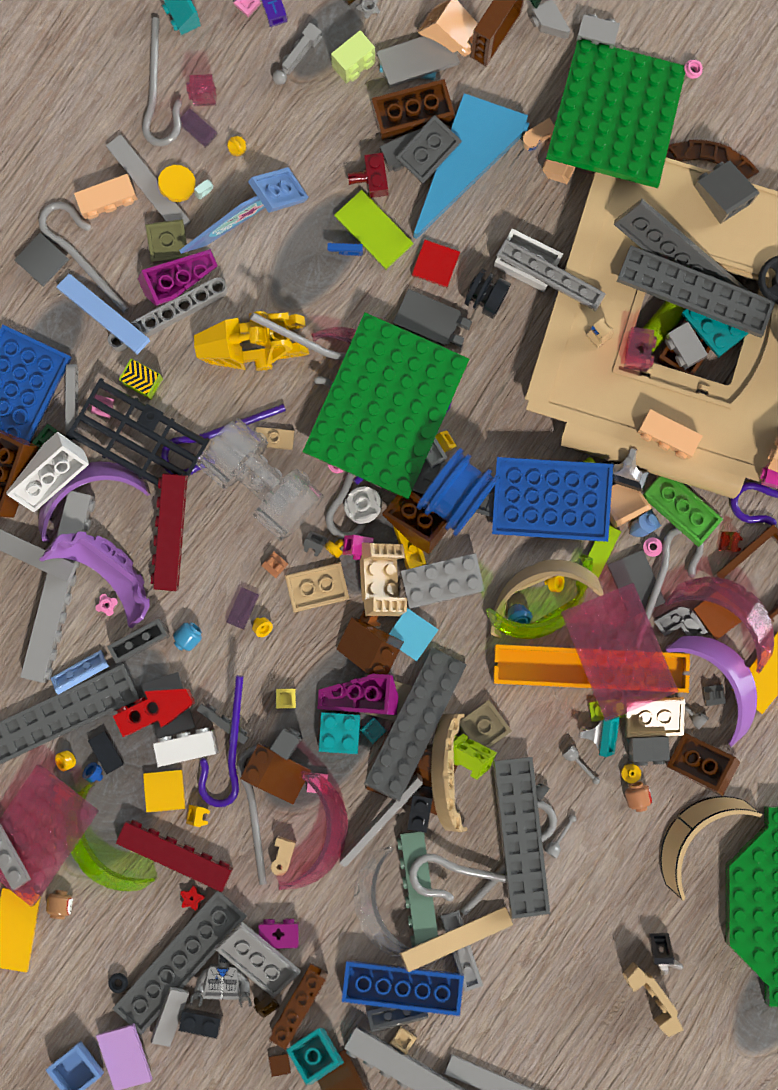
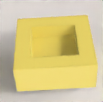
M276 689V708H296V689Z

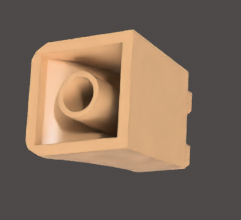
M446 0L431 10L419 28L418 33L440 43L452 53L458 51L465 57L471 53L472 46L467 41L469 40L472 43L473 32L478 23L458 0Z
M618 484L612 486L610 522L614 528L652 509L640 491Z

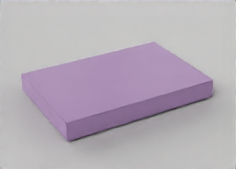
M135 1024L97 1034L96 1037L114 1090H122L152 1081L153 1078Z

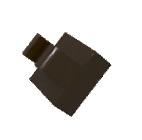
M263 991L264 999L260 1001L255 997L253 999L255 1006L253 1007L259 1015L265 1018L280 1006L271 995Z

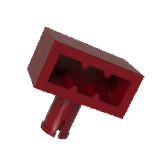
M383 153L364 155L366 169L360 172L348 173L349 185L366 182L370 198L388 196V183Z

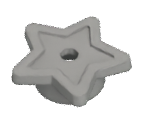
M362 0L361 4L356 7L357 10L364 12L366 19L371 14L380 13L376 6L378 0Z

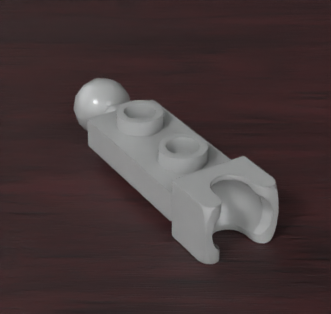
M309 23L302 32L303 38L295 42L290 55L286 54L283 58L282 69L276 70L273 73L272 79L276 84H284L287 80V74L290 75L310 47L313 46L315 48L322 39L320 35L322 31L312 23Z

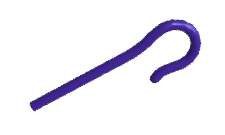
M284 404L199 435L205 439H212L284 412L286 409ZM186 436L174 437L170 440L175 444L196 443ZM164 446L160 457L169 462L168 454L170 449ZM211 461L198 462L191 475L201 469L212 468L213 463Z
M755 482L743 483L737 497L730 500L734 515L747 523L776 525L777 521L770 516H749L744 514L738 506V499L742 492L750 489L778 498V490Z
M236 675L228 753V769L232 790L227 798L217 800L208 794L206 781L209 765L205 758L200 759L199 794L207 804L214 807H226L232 804L239 793V781L236 772V750L244 678L241 675Z

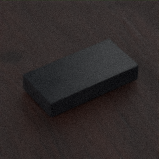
M106 731L88 740L106 775L124 765Z

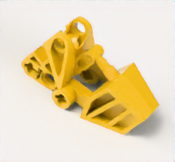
M254 312L288 330L304 328L306 326L305 317L302 315H288V312ZM239 318L227 319L194 335L196 357L211 365L246 370L245 363L255 361L256 370L265 371L272 369V363L278 359L309 355V348L297 342L292 343L289 338L252 320L240 323ZM250 340V343L262 345L265 348L242 351L240 343Z

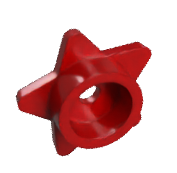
M195 885L189 891H180L184 899L181 907L190 906L197 911L198 903L205 899V896L197 892Z

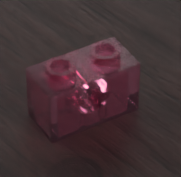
M189 75L190 82H186L187 94H189V100L193 101L194 106L217 105L216 86L213 75Z
M630 328L624 369L647 372L649 367L653 366L654 355H651L652 348H655L657 336H654L655 330ZM639 346H642V350H645L642 354L638 349Z

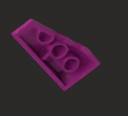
M211 249L141 270L137 279L145 297L157 306L176 299L217 268L218 265Z
M371 674L346 683L319 689L317 709L397 715L398 693L392 675Z

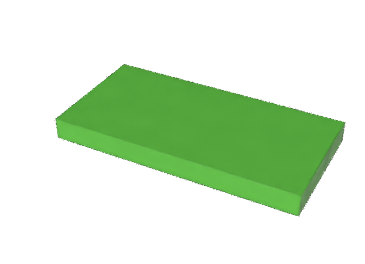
M658 476L642 494L650 505L698 547L702 545L723 520L722 517L681 482Z

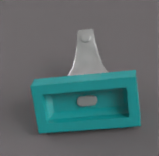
M615 715L606 717L595 728L582 726L578 737L592 740L596 744L597 749H599V756L609 757L614 755L620 717Z

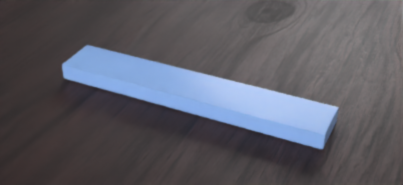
M68 274L56 286L60 292L137 355L150 342L147 336L71 274Z

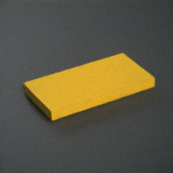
M778 631L749 666L757 691L756 710L760 714L765 712L778 695Z
M2 888L0 897V968L28 972L41 893Z

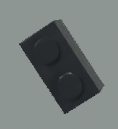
M421 785L413 794L408 830L427 833L433 801L432 787Z
M185 1007L182 1011L178 1031L217 1039L223 1015Z

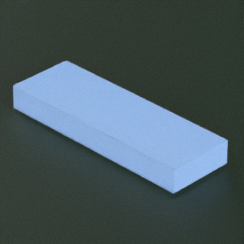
M100 650L51 677V681L56 693L59 695L104 670L109 665L104 653Z

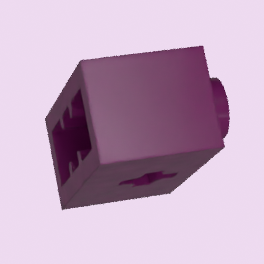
M293 918L283 919V922H275V919H263V922L259 923V936L273 948H298L299 922H294ZM278 928L281 932H284V934L281 935V938H278V935L274 934V932H276Z

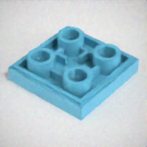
M407 608V612L402 614L389 634L404 641L400 650L417 661L438 629Z

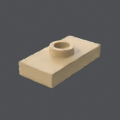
M256 427L255 447L293 450L295 431Z

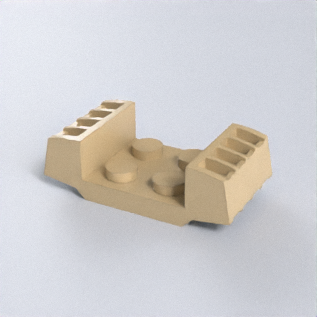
M362 543V557L360 559L361 594L366 616H401L407 612V598H399L397 560L405 558L403 544Z
M632 962L623 972V976L634 992L644 986L652 997H657L654 1001L663 1013L653 1020L668 1037L683 1031L677 1018L678 1011L655 979L649 973L643 972Z

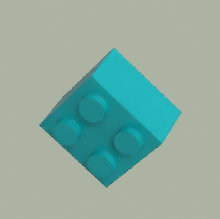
M322 712L319 752L358 754L361 715Z
M324 1028L316 1029L286 1049L306 1085L315 1083L344 1063Z

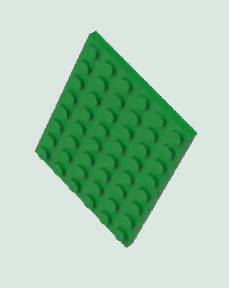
M581 38L576 44L546 159L658 188L686 73L684 65L616 47L612 49L609 48V45L601 43L597 45L591 43L592 41Z
M364 312L302 453L409 499L470 359Z

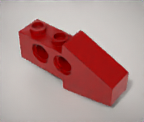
M189 689L145 691L147 700L143 697L134 701L135 705L130 708L124 706L116 710L118 714L114 715L113 718L122 737H126L157 721L161 727L168 725L191 707L195 700ZM152 702L158 705V710L155 713L149 710V705ZM135 710L140 713V719L137 722L132 719V713Z

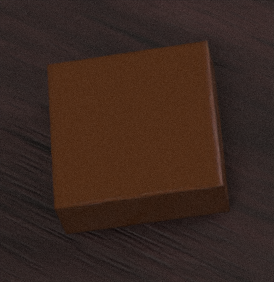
M288 1053L268 1057L272 1077L291 1074Z

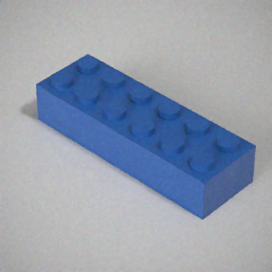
M347 960L342 1002L460 1016L464 974L419 968L407 972L406 968L402 966Z

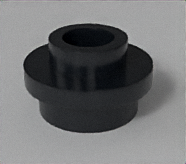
M122 973L113 974L108 981L110 990L115 993L123 992L128 986L127 977ZM117 979H120L122 981L121 986H117L115 984V981Z

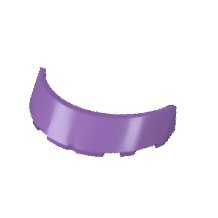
M90 462L86 468L40 507L38 527L42 541L45 543L50 541L46 529L48 521L53 517V510L75 488L93 481L114 480L129 484L139 489L146 496H149L151 494L144 479L138 478L137 474L117 463Z
M78 531L77 533L62 534L56 537L39 560L42 562L53 558H65L87 565L99 573L117 593L127 616L128 627L132 629L144 619L150 606L149 598H146L143 587L145 582L141 574L138 575L133 568L132 560L112 542L98 535L96 537L86 535V532Z
M682 636L665 647L667 653H690L708 660L721 670L734 690L738 705V721L733 737L728 740V744L732 747L748 732L756 713L757 691L753 675L749 667L744 664V660L740 655L718 640L701 636Z

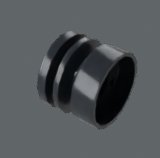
M482 268L472 280L467 290L464 304L469 306L473 299L476 300L473 305L475 310L482 303L484 305L482 314L493 319L505 299L511 283L502 278H499L495 284L491 283L493 273H490L485 280L484 277L487 270Z

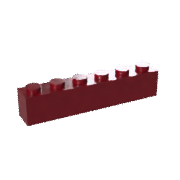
M164 473L162 477H159L158 489H161V497H157V508H160L159 516L156 515L155 519L158 535L154 536V546L157 547L156 554H153L152 565H155V572L151 574V584H154L153 589L179 590L188 475Z
M132 819L131 822H125L116 841L117 845L215 890L224 891L233 871L230 868L231 864L223 860L217 862L212 859V855L206 852H202V854L195 852V848L191 845L184 844L182 846L177 843V839L171 836L166 838L160 836V832L156 829L149 828L147 830L142 827V823Z

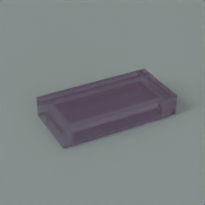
M190 108L180 118L181 127L205 148L218 135L211 126Z
M241 587L226 622L245 630L260 595Z

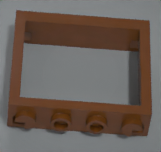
M524 0L492 1L474 29L470 58L487 67L522 13Z
M774 524L769 526L713 575L719 584L727 589L736 603L758 628L763 626L766 628L775 621L773 618L778 614V604L760 619L724 577L770 537L778 543V529Z

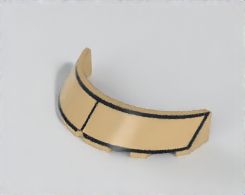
M713 796L702 799L684 808L668 826L660 849L661 871L665 885L682 901L686 898L682 887L681 869L683 858L690 842L701 829L719 818L736 814H747L757 817L763 815L745 800L729 796Z

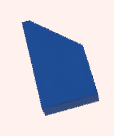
M328 243L327 250L339 252V254L345 256H362L363 244Z

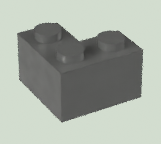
M669 737L627 738L628 761L633 762V765L647 766L648 762L665 764L666 760H670Z

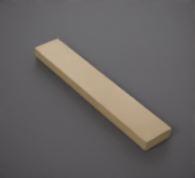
M502 907L403 951L400 955L406 971L410 972L512 926L513 923L507 908Z

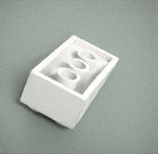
M56 432L42 445L8 489L7 495L32 512L37 511L89 465L84 450L59 432Z

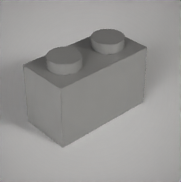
M583 14L576 42L582 38L592 41L591 43L609 45V48L613 49L620 23H616L613 19H600L593 14Z
M689 322L666 335V345L675 352V359L680 367L683 366L685 370L705 359L708 355Z

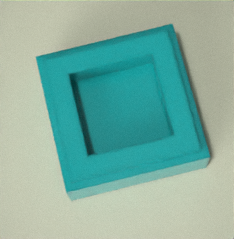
M375 717L360 729L372 744L387 731Z

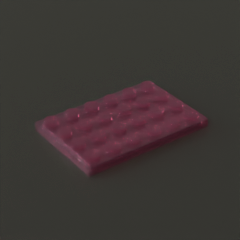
M634 583L560 612L605 721L678 692Z
M40 764L36 765L0 818L4 831L31 880L18 889L12 890L0 869V882L31 907L35 906L99 812L98 809Z

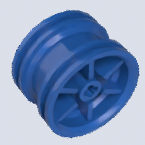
M462 448L448 461L416 507L419 510L422 507L426 509L425 514L427 516L431 512H435L447 522L445 529L447 531L450 528L453 529L455 537L467 524L500 478L498 475L495 477L491 476L492 471L490 469L482 473L470 464L472 456L470 454L464 456Z

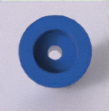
M91 762L84 769L83 778L90 783L96 780L98 782L101 781L103 778L101 774L102 767L95 762Z

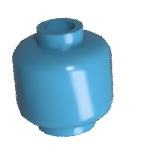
M192 622L190 624L183 623L173 634L174 645L181 651L183 649L186 651L193 650L202 639L201 629Z

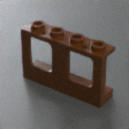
M313 963L309 965L272 1029L269 1041L285 1050L287 1049L325 983L328 972Z

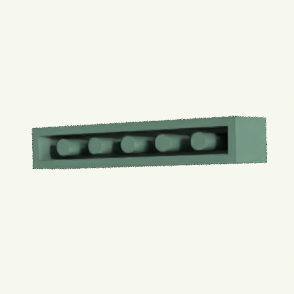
M419 831L400 833L401 838H397L398 849L403 850V857L400 858L401 869H405L406 877H402L404 889L408 888L409 896L405 897L406 908H411V916H408L409 928L414 930V935L410 936L412 947L438 936L433 897L418 894L409 880V871L412 863L418 857L427 854L424 832ZM425 862L417 871V879L422 887L432 889L428 862Z

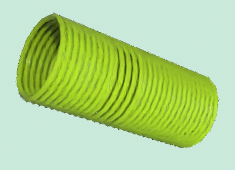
M665 301L634 337L635 341L644 350L653 353L664 341L666 335L683 318L681 314L686 309Z

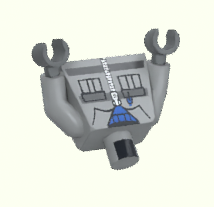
M219 953L218 964H211L209 968L203 970L197 979L190 1004L192 1005L193 1000L198 999L200 1007L203 996V999L239 1000L241 1008H243L242 1003L248 1001L249 1007H251L249 980L236 966L230 965V962Z

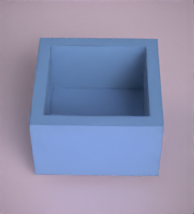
M82 1041L73 1046L46 1069V1072L60 1090H85L104 1074V1070Z

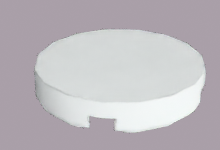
M357 487L348 494L347 500L345 499L344 510L349 519L355 523H369L380 514L382 499L378 492L370 487Z

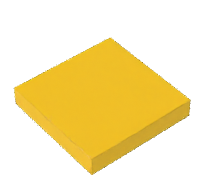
M183 770L143 773L146 812L186 809Z

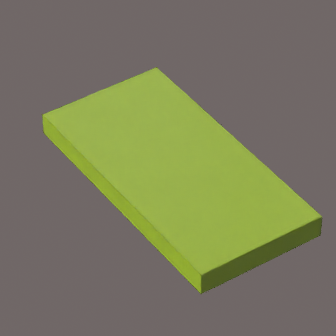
M362 190L334 215L360 244H363V247L385 270L413 246V242Z

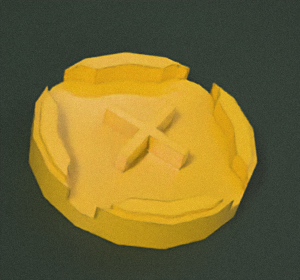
M181 165L166 167L161 171L158 178L160 193L173 202L188 200L196 187V179L193 173Z

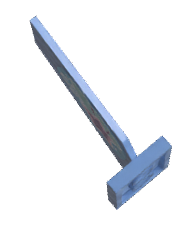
M289 167L254 176L248 183L257 196L238 205L179 251L180 253H185L209 245L264 208L270 213L304 203L309 197Z

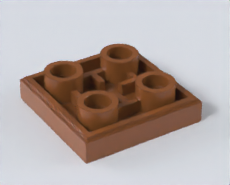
M722 587L692 609L715 640H718L747 618L725 587Z

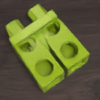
M462 734L460 737L455 735L453 743L454 765H462L472 771L470 776L477 780L491 768L497 752L474 740L467 739L468 736Z

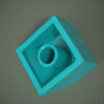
M163 0L164 4L161 6L166 15L170 14L172 18L170 23L175 31H179L181 36L201 26L198 13L191 0Z

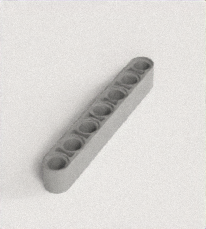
M213 278L130 323L145 336L150 337L226 296L228 291L226 283L221 278ZM216 285H223L221 291L216 292L213 290ZM200 293H205L206 298L204 300H197V296ZM183 302L190 303L187 309H180V305ZM166 311L173 312L172 317L168 319L163 316ZM155 320L156 324L150 328L147 327V322ZM109 334L108 343L113 350L120 352L128 348L122 342L120 345H114L113 341L116 337L113 334Z

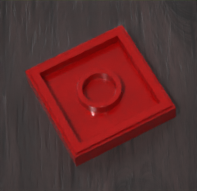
M424 240L412 276L448 288L460 252Z

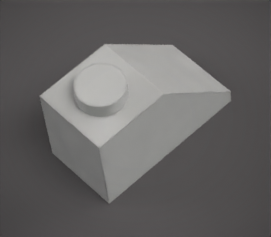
M548 0L532 9L531 22L534 27H538L540 32L563 39L569 37L571 30L553 0Z

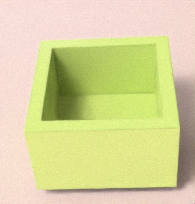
M360 30L331 53L332 67L346 84L349 81H355L360 76V72L364 69L368 70L374 65L375 47Z

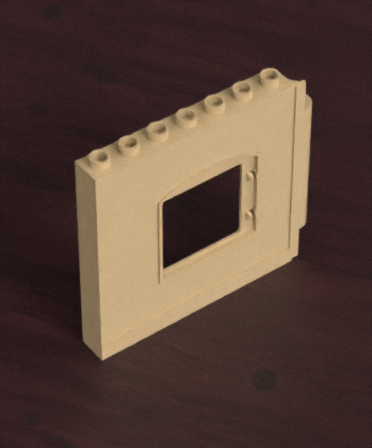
M666 158L658 188L595 172L564 271L599 289L606 295L597 310L594 311L560 291L557 292L526 392L525 400H529L526 410L565 422L561 435V446L620 464L628 456L631 447L636 448L637 469L734 499L740 493L745 478L758 482L762 481L760 479L761 469L770 463L768 456L772 449H776L774 442L778 436V305L774 304L762 338L750 333L744 337L730 385H723L630 356L628 349L645 293L616 281L630 246L642 248L614 225V220L639 200L643 199L727 272L758 281V275L762 266L769 259L778 256V191L752 184L759 191V195L754 202L720 224L694 187L699 176L705 172L709 174L712 171ZM771 268L768 269L765 277L767 288L773 287L772 278L776 274ZM759 289L757 295L764 297ZM604 318L607 324L613 328V335L599 348H596L586 334L591 331L590 328L597 321ZM639 372L649 374L650 378L647 376L639 375ZM697 389H698V390L705 391V392H708V393H707V395H705V394H702V393H696V391H697ZM650 409L703 435L690 459L679 458L675 455L676 452L670 449L668 451L658 447L657 442L653 440L649 442L640 437L641 434L637 432Z

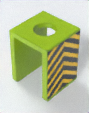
M130 359L119 380L123 382V385L151 400L163 378L157 372Z

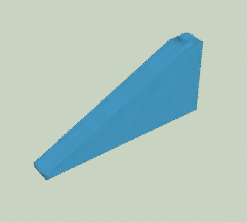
M465 93L463 94L451 131L462 143L436 169L413 238L418 239L521 139L522 133L527 132L530 124L527 122L528 115Z

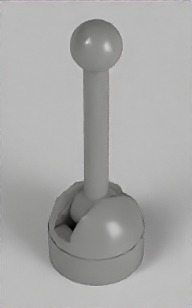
M669 692L667 694V697H675V694L673 692ZM685 706V711L692 716L693 725L699 730L709 718L703 713H693Z
M573 744L564 750L562 756L566 760L576 761L592 778L594 784L600 783L599 777H595L578 759L579 751Z
M575 815L569 816V821L556 842H550L544 848V851L556 859L561 851L559 843L572 822L576 821L577 817Z

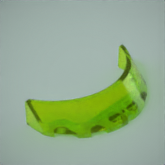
M585 554L580 555L583 567L592 572L593 558ZM576 580L577 594L574 599L531 624L510 621L491 608L486 609L492 626L506 635L520 639L541 638L562 628L575 616L584 602L589 587Z
M93 782L89 783L76 794L67 816V842L74 860L89 878L104 887L118 891H138L144 889L158 879L156 875L153 878L138 879L118 874L106 867L90 848L83 829L84 802L89 789L95 786Z

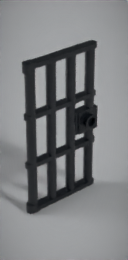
M103 378L98 380L74 424L66 434L67 438L82 443L101 454L102 458L112 460L137 474L138 478H144L158 486L159 478L146 471L151 462L160 465L174 474L188 475L189 478L210 441L209 438L205 439L175 422V419L164 416L162 411L153 406L145 405L139 402L138 398L134 399L104 382ZM101 388L131 405L126 415L95 399L94 397L98 390ZM92 405L119 420L121 423L116 432L86 416L85 413L89 406ZM135 408L142 411L137 422L129 418ZM82 421L112 438L107 448L76 432L75 430L79 423ZM159 422L166 425L162 435L154 432ZM125 424L156 441L157 444L153 451L150 452L120 435ZM172 428L202 445L197 455L166 439L165 437L169 430ZM117 441L147 458L148 460L141 469L111 452L110 450L114 443ZM163 445L190 460L192 464L186 472L157 456L156 453L160 446Z

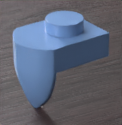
M652 510L633 521L630 527V535L644 537L661 527Z

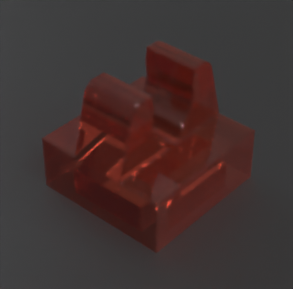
M721 531L718 550L724 552L741 551V548L738 547V542L743 540L740 533Z

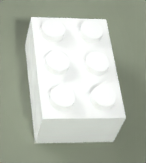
M511 229L507 237L509 241L555 266H558L563 256V253L514 229ZM498 257L494 263V268L542 292H545L548 286Z
M209 727L196 730L194 735H191L190 732L177 734V739H172L171 736L157 739L158 743L153 744L158 767L219 753L215 730L210 731Z

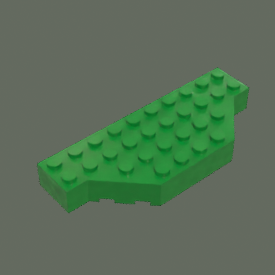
M764 806V826L725 864V943L764 982V1003L769 1007H778V806Z

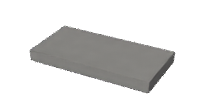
M425 36L377 51L376 53L389 88L459 65L460 63L456 52L452 53L440 43Z
M243 922L235 927L215 948L217 952L273 998L300 974V969Z

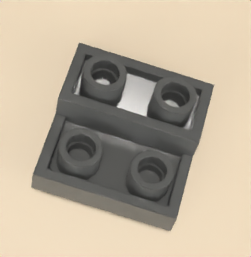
M41 233L14 259L17 264L43 287L69 261Z

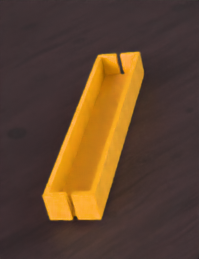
M494 645V663H497V666H493V684L689 693L690 675H683V672L690 671V654Z

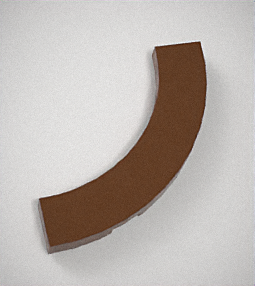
M688 140L676 142L668 146L666 158L679 162L704 160L716 164L720 162L725 164L730 160L748 180L759 173V170L744 155L718 142Z

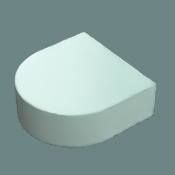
M205 180L194 188L195 196L201 200L213 189V184L209 180Z

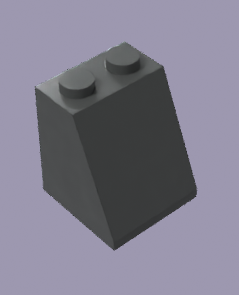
M730 160L725 164L723 162L717 164L713 168V172L709 174L705 172L699 176L694 186L720 224L751 205L759 195V191Z

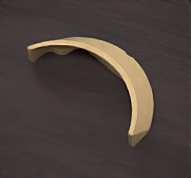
M546 560L526 567L517 573L501 591L493 611L491 635L498 639L502 637L499 621L507 614V601L514 593L551 577L564 576L584 583L596 594L602 596L604 594L598 577L587 568L566 560Z
M443 714L434 736L431 763L432 790L436 812L445 831H467V827L462 826L461 816L455 809L453 746L454 736L459 731V721L461 718H465V714Z

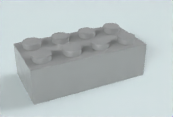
M476 553L401 571L409 609L485 591Z

